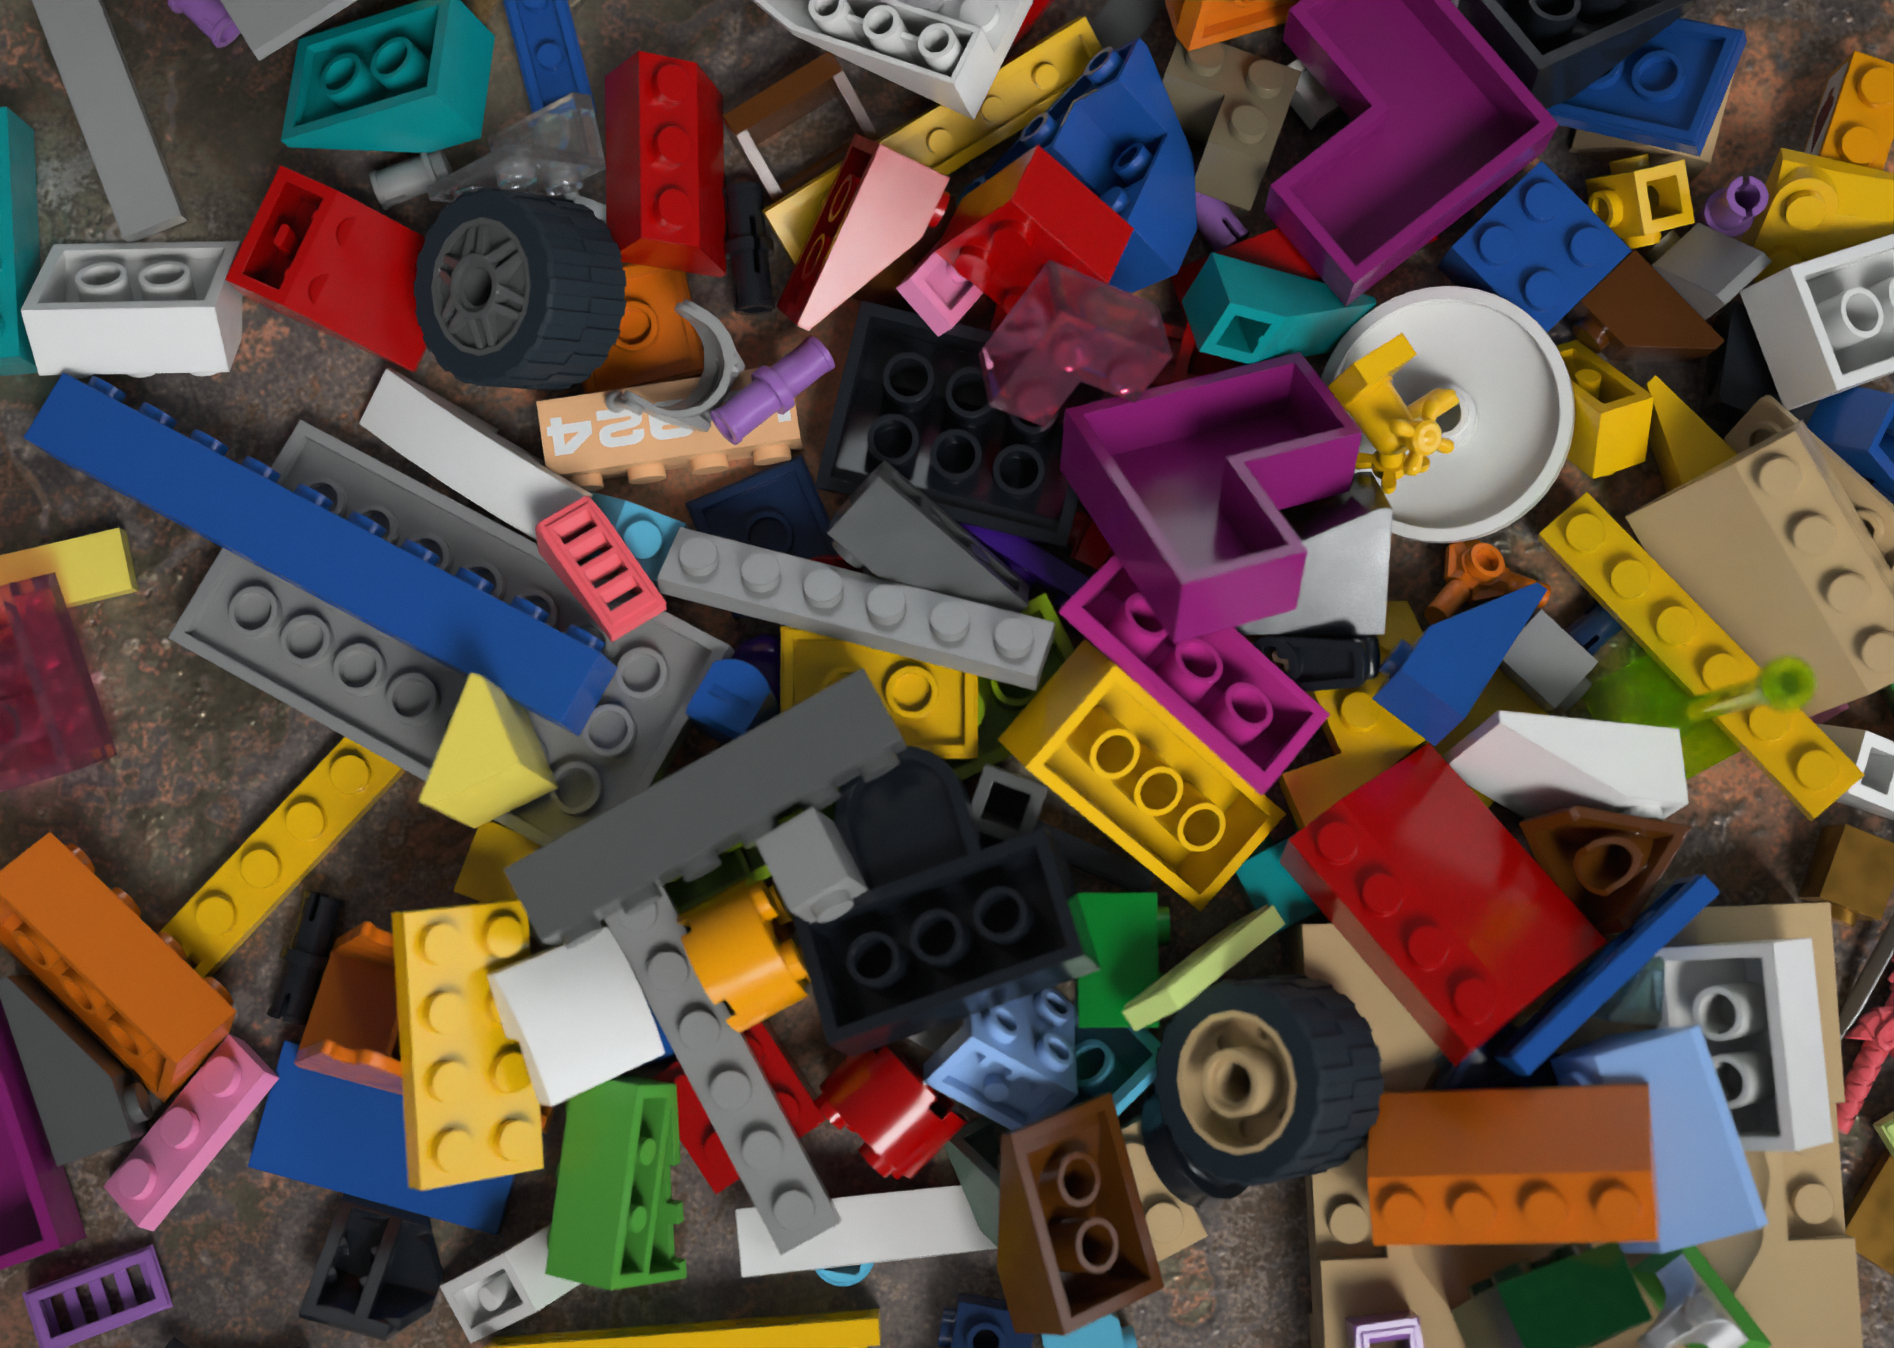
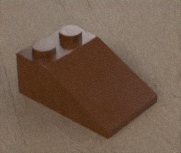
M1111 1093L1099 1094L1001 1135L997 1270L1015 1333L1066 1336L1164 1288Z

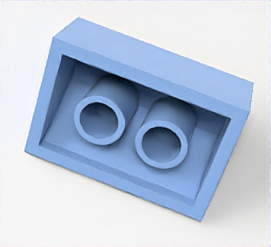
M1700 1025L1607 1034L1550 1060L1558 1086L1649 1083L1660 1210L1659 1241L1618 1242L1623 1253H1666L1756 1230L1769 1224Z

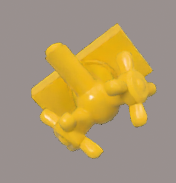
M1403 333L1354 362L1327 386L1376 449L1373 454L1358 452L1355 469H1372L1374 475L1382 479L1381 489L1385 494H1392L1396 489L1397 479L1402 478L1404 475L1416 476L1418 473L1428 471L1430 459L1426 456L1433 454L1435 451L1449 454L1454 450L1453 441L1442 437L1441 428L1435 420L1460 402L1454 390L1436 388L1408 406L1405 405L1391 383L1393 380L1392 376L1414 358L1417 353Z

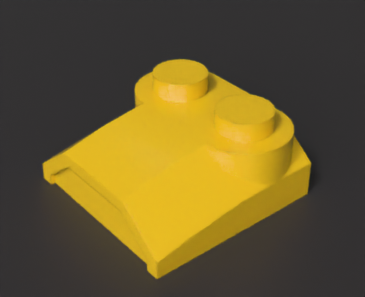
M1781 147L1765 184L1769 194L1768 203L1765 209L1754 217L1752 225L1745 232L1741 242L1764 252L1772 261L1753 279L1755 282H1759L1790 266L1894 233V173Z

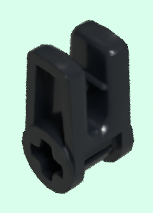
M1268 635L1252 643L1305 692L1358 688L1364 685L1367 680L1378 677L1380 673L1378 668L1380 667L1381 654L1377 635ZM1276 651L1278 658L1288 659L1289 669L1285 670L1283 663L1274 662L1272 653Z

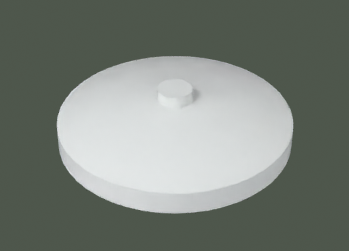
M1461 286L1428 287L1407 292L1382 303L1364 315L1340 340L1324 368L1321 379L1325 385H1330L1354 362L1403 333L1417 353L1414 358L1392 376L1393 380L1391 383L1405 405L1408 406L1436 388L1454 390L1460 401L1459 404L1435 420L1441 428L1442 437L1453 441L1454 450L1449 454L1435 451L1433 454L1426 456L1430 459L1428 471L1418 473L1416 476L1404 475L1402 478L1397 479L1395 491L1392 494H1385L1393 508L1391 533L1411 540L1428 543H1456L1478 539L1509 526L1531 510L1548 492L1557 479L1570 450L1574 433L1575 400L1572 382L1559 350L1547 332L1524 310L1506 299L1479 289ZM1362 432L1359 452L1373 454L1376 449ZM1355 469L1354 474L1357 472H1372V469ZM1374 475V477L1376 478L1378 484H1379L1380 487H1381V480H1382V479H1380V478H1378V477H1376V476Z

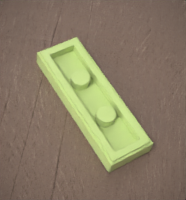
M1265 905L1232 922L1124 1006L1126 1009L1122 1013L1133 1030L1137 1031L1181 1009L1285 925V922L1274 905Z

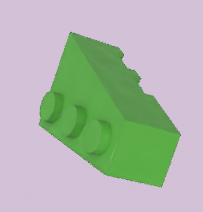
M622 1073L566 1099L565 1113L567 1117L562 1154L556 1168L557 1190L552 1224L547 1234L548 1255L545 1274L607 1290L687 1278L686 1259L675 1257L673 1224H679L684 1221L683 1201L672 1199L670 1165L676 1166L681 1162L677 1085L675 1083Z

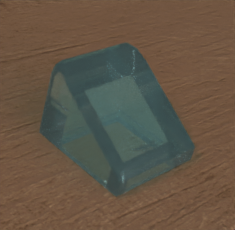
M1653 956L1595 1012L1594 1019L1659 1025V1022L1662 1021L1665 960H1663V957Z

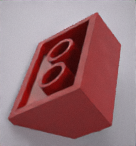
M637 51L605 76L606 225L611 231L610 235L614 242L618 244L622 255L621 262L721 278L726 275V257L724 252V243L726 242L725 197L723 196V189H725L723 95L697 62Z

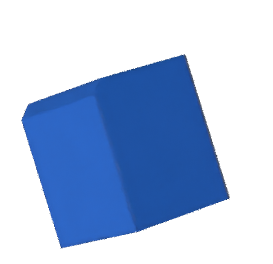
M723 659L713 662L689 702L685 714L699 732L726 745L780 714V705L766 679L758 669L741 660Z

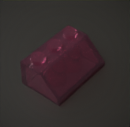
M55 572L0 586L1 793L70 773L117 755Z

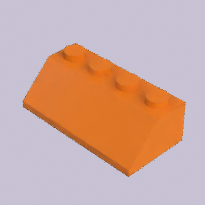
M49 832L0 870V946L163 1104H166L180 1091L230 1033L237 1012L232 1007L234 1004L233 999L220 982L210 976L203 979L186 963L187 955L172 936L165 932L156 934L140 918L141 912L139 907L125 891L118 887L110 890L94 874L95 868L93 863L78 846L72 843H68L65 846Z
M1649 1083L1386 1091L1380 1095V1112L1376 1124L1369 1128L1367 1181L1373 1246L1659 1241L1660 1210Z

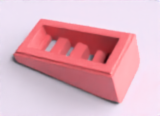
M590 496L580 498L536 525L535 532L539 554L611 642L667 610L666 601L608 518ZM598 550L603 553L582 566H579L577 563ZM616 570L620 574L596 589L592 585ZM631 589L637 594V596L612 611L606 605Z

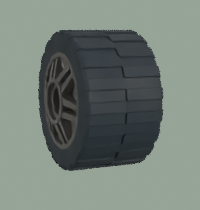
M479 188L476 192L468 191L458 196L452 204H447L438 214V219L434 225L430 226L424 237L425 243L422 251H419L416 263V281H414V296L416 297L417 307L415 312L418 326H421L424 335L423 340L429 352H432L436 357V362L445 372H451L455 379L464 383L475 384L476 386L563 390L570 388L572 384L582 383L591 377L592 372L596 368H600L608 358V352L612 345H615L626 307L624 299L625 287L627 285L625 270H623L621 263L622 255L617 242H614L610 235L611 231L603 220L595 216L593 210L583 204L574 203L573 200L496 188Z

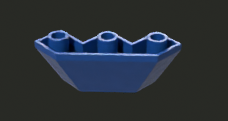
M1138 37L1116 50L1113 47H1107L1097 53L1086 66L1084 73L1045 112L1031 120L1022 131L1020 138L981 177L973 180L957 199V205H959L964 196L1039 145L1134 228L1109 284L1099 289V291L1134 293L1176 275L1197 231L1194 156L1149 48Z

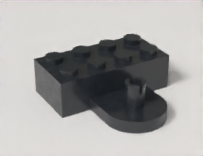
M907 746V749L896 754L900 763L882 776L864 782L862 776L859 775L843 784L839 790L841 796L836 800L835 825L868 890L852 899L854 902L853 907L834 920L824 923L817 921L809 923L799 916L793 918L827 1044L851 1057L1101 970L1062 845L1043 827L984 848L972 805L961 778L939 756L915 746Z

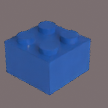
M1541 160L1449 249L1437 267L1456 286L1479 289L1510 301L1524 310L1548 332L1632 250Z

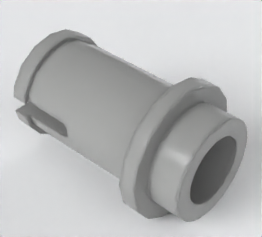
M443 149L431 153L421 152V155L378 171L369 172L372 187L384 210H389L392 206L432 191H436L438 195H443L446 193L445 187L455 183L452 168Z

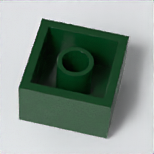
M1590 1242L1567 1243L1549 1252L1550 1255L1531 1263L1528 1259H1524L1490 1273L1489 1278L1468 1286L1467 1290L1471 1299L1451 1310L1467 1348H1591L1653 1320V1317L1618 1242H1608L1595 1248L1592 1247Z

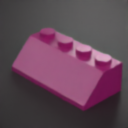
M1116 554L1059 611L1061 615L1261 796L1271 787L1330 715L1234 627L1173 644Z

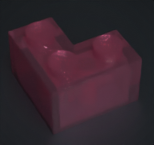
M1051 260L1046 263L979 353L989 406L1044 427L1080 381L1129 401L1136 402L1173 357L1158 305Z

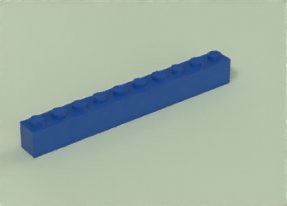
M64 372L62 373L23 438L54 459L467 678H469L470 673L483 676L525 709L578 737L580 736L618 669L601 653L605 646L602 640L570 624L565 634L545 624L550 616L549 613L515 595L510 605L491 596L490 594L495 586L463 567L459 568L455 576L436 567L441 558L412 540L405 539L401 548L382 539L387 531L384 527L358 512L352 511L347 520L330 512L329 510L334 502L304 484L299 483L294 492L280 486L277 482L281 475L250 456H246L241 465L225 457L229 448L217 439L198 429H194L189 438L173 430L178 422L173 417L146 402L141 404L138 411L123 404L127 395L94 375L85 384Z

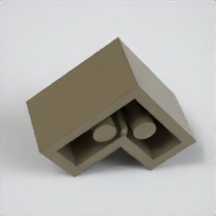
M1179 40L1177 41L1162 82L1185 136L1207 144L1195 175L1196 192L1250 211L1302 71L1221 42L1187 51Z

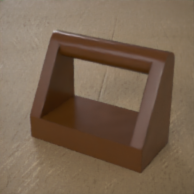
M828 51L723 115L729 137L759 184L763 186V190L772 204L843 161L852 140L782 183L777 184L756 145L836 97L859 135L872 141L880 138L845 72L834 55Z

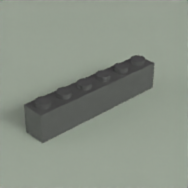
M862 668L503 870L540 940L554 946L563 942L566 949H570L598 935L603 930L599 921L623 908L626 915H631L658 901L662 897L659 888L677 877L683 875L685 881L689 882L711 872L722 863L718 854L741 841L745 848L756 846L755 840L779 827V820L801 808L804 812L814 807L819 811L830 805L841 796L837 788L859 775L862 776L864 782H868L892 770L900 763L896 754L907 749V746L865 670Z

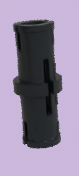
M754 182L734 183L727 185L723 189L729 240L724 243V252L726 259L731 261L736 304L734 309L735 313L740 315L765 314L775 309L769 257L774 254V244L771 238L766 237L765 218L761 212L764 209L762 198L763 186Z
M304 890V899L290 945H282L279 957L285 961L271 1008L267 1012V1015L275 1019L284 1017L283 1021L299 1025H307L322 972L326 969L330 957L328 952L339 915L345 904V900L337 897L330 898L329 895L310 890Z

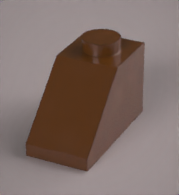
M1636 250L1623 260L1566 315L1574 324L1572 330L1580 343L1594 353L1602 352L1608 360L1698 363L1725 341Z

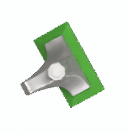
M1695 1245L1666 1253H1652L1631 1269L1638 1287L1659 1313L1651 1326L1637 1339V1343L1641 1348H1676L1682 1345L1685 1348H1769L1772 1345Z

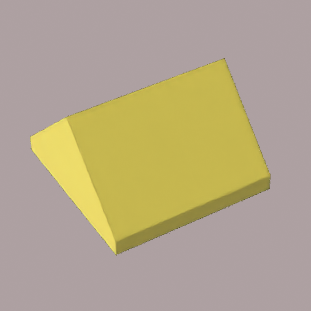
M470 673L419 802L466 826L477 828L559 787L526 709L483 676Z

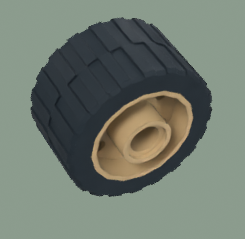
M1287 974L1221 980L1220 983H1212L1181 1009L1177 1010L1173 1018L1168 1020L1162 1032L1163 1039L1160 1047L1157 1048L1155 1060L1157 1064L1155 1089L1156 1094L1159 1096L1160 1113L1163 1122L1168 1126L1173 1136L1172 1140L1180 1152H1184L1191 1159L1190 1161L1202 1172L1210 1173L1214 1176V1179L1227 1184L1239 1183L1241 1186H1257L1327 1172L1328 1168L1339 1167L1350 1159V1155L1355 1150L1361 1149L1369 1138V1128L1376 1124L1380 1112L1379 1101L1380 1095L1383 1094L1384 1077H1381L1380 1062L1382 1060L1379 1047L1375 1045L1371 1035L1372 1029L1366 1018L1359 1014L1355 1004L1345 994H1340L1333 989V985L1321 979L1313 980L1309 979L1307 975Z

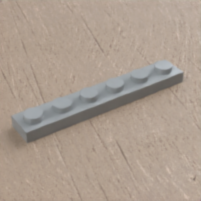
M679 527L657 577L659 592L662 594L1035 691L1054 639L1055 622Z
M663 885L659 888L662 897L647 908L631 915H626L622 908L604 918L628 960L644 996L776 1247L782 1255L840 1224L842 1219L744 1033L736 1032L726 1022V1019L734 1015L726 999L714 1005L700 983L681 940V936L690 931L687 926L677 924V916L680 912L666 885Z

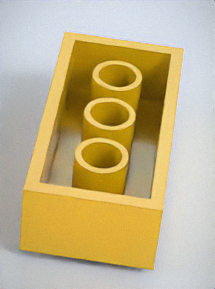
M1086 639L1083 640L998 738L1027 770L1200 912L1286 815L1266 795L1263 794L1261 796L1159 702Z

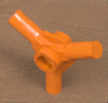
M1477 539L1448 543L1449 546L1445 551L1444 566L1446 586L1427 606L1424 615L1426 620L1433 625L1453 617L1465 602L1474 604L1494 600L1536 582L1547 589V592L1537 606L1538 608H1543L1549 600L1551 586L1510 571V568L1505 567L1504 558L1500 551L1491 544L1482 543Z

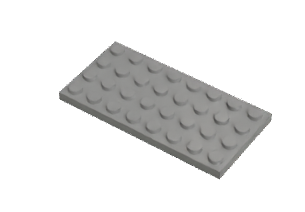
M302 420L298 422L271 467L281 475L277 484L292 492L295 491L299 483L314 489L334 502L329 510L330 512L346 520L352 511L366 516L387 530L382 539L401 548L405 539L418 543L441 558L436 567L453 576L456 575L460 567L481 576L495 586L490 595L509 605L515 595L533 603L550 614L545 624L564 634L570 624L587 631L605 643L601 653L618 668L579 737L526 709L559 788L494 820L544 847L662 780L693 726V723L685 714L689 702L713 662L732 658L735 651L730 645L666 611L611 642L539 554L536 543ZM224 548L219 552L168 636L169 639L424 781L428 779L468 680L467 677ZM602 578L592 585L596 589L608 581ZM626 592L606 605L612 611L635 597V595Z

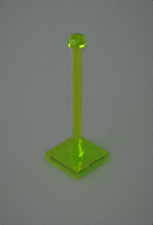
M1647 654L1592 683L1582 698L1594 720L1679 729L1685 778L1688 780L1742 751L1711 718L1766 704L1770 708L1781 712L1801 709L1813 698L1816 690V679L1811 667L1806 662L1797 657L1782 656L1767 662L1756 678L1689 697L1655 660Z

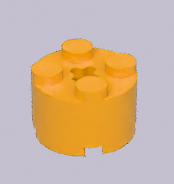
M751 877L739 881L677 916V924L691 927L692 931L681 936V940L700 983L714 1005L725 999L728 1001L736 1014L726 1019V1022L738 1033H742L801 1001L813 992L801 946H797L794 943L785 923L793 920L792 913L789 911L779 889L775 885L767 888L761 879L756 882Z

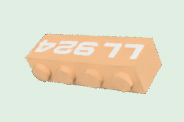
M758 368L743 370L738 375L721 406L752 382L751 375ZM701 377L616 390L623 393L630 391L657 407H667L686 399L698 386ZM615 390L536 401L545 467L586 491L591 492L603 489V480L628 476L630 484H648L666 479L667 470L691 467V473L694 475L714 474L728 470V461L753 458L755 465H774L791 460L792 451L804 450L796 397L794 398L795 405L784 415L776 412L736 445H733L723 437L713 421H711V427L707 432H701L666 423L644 412L641 415L626 409L619 413L611 412L606 407L605 399L610 392Z

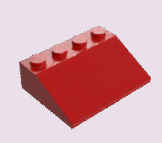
M1430 743L1333 804L1288 839L1280 859L1281 865L1455 1067L1607 943L1606 939Z

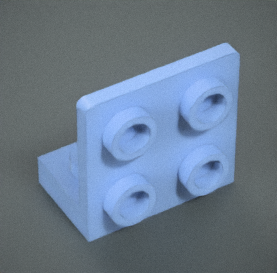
M1047 988L963 1018V1026L924 1063L923 1083L1010 1130H1015L1060 1111L1078 1095L1072 1003L1056 989Z

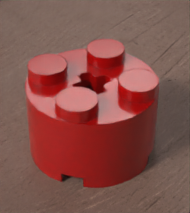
M889 1044L853 1057L848 1055L819 1085L822 1093L813 1102L814 1105L836 1128L841 1130L845 1126L852 1133L856 1132L865 1141L858 1151L883 1177L887 1178L891 1174L897 1180L903 1175L912 1179L967 1123V1119L962 1114L950 1111L955 1106L951 1099L923 1083V1070L905 1053L898 1058L887 1047Z

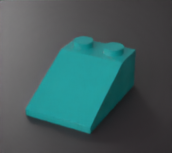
M420 0L301 38L297 46L281 141L289 148L431 153L479 139L482 135L495 36L461 0Z

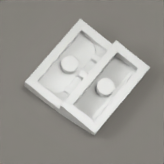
M601 926L603 930L598 935L576 947L566 949L562 942L486 974L505 1036L508 1039L519 1040L538 1104L554 1106L665 1054L656 1024L641 987L608 926Z

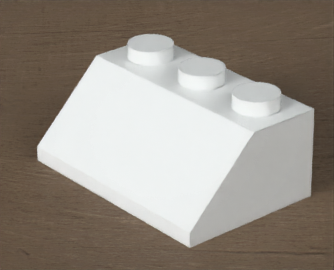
M241 242L53 244L21 308V314L39 376L62 375L64 372L75 379L99 374H127L131 377L142 378L156 373H190L195 376H211L219 372H230L242 339V294L231 286L225 278L241 247Z
M1812 937L1663 947L1650 959L1657 1029L1700 1025L1743 1151L1795 1152L1833 1142Z

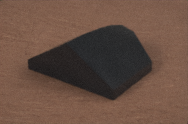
M343 1193L301 1305L299 1318L386 1341L431 1313L441 1286L443 1271L429 1217Z

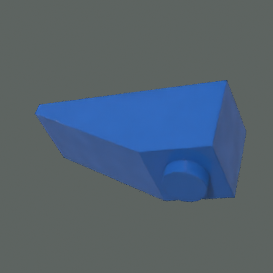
M1538 582L1429 626L1412 645L1401 639L1378 668V671L1384 674L1386 678L1372 699L1433 746H1436L1466 718L1547 592V589Z

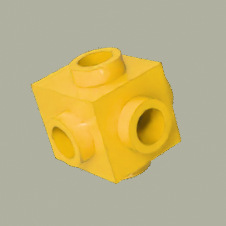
M1648 153L1609 161L1611 174L1585 180L1589 198L1588 207L1630 249L1660 243L1662 239L1661 231L1695 223L1685 159L1650 165Z

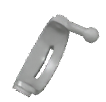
M684 299L682 303L678 302L674 310L692 324L701 338L704 347V370L698 386L686 399L667 407H657L630 391L623 393L618 390L612 391L606 396L605 404L614 413H619L624 409L637 415H641L644 412L656 419L681 428L707 432L711 427L710 423L712 421L710 413L714 409L720 408L738 375L743 372L746 366L736 351L730 333L721 321L703 307Z

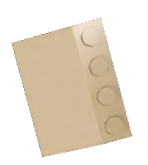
M1803 420L1625 516L1644 550L1808 717L1867 696L1894 683V574Z

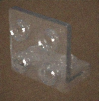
M572 92L489 136L488 142L491 153L428 185L427 191L431 201L453 203L458 196L468 191L476 192L479 188H496L549 197L552 195L568 194L581 189L584 179L606 169L591 95Z

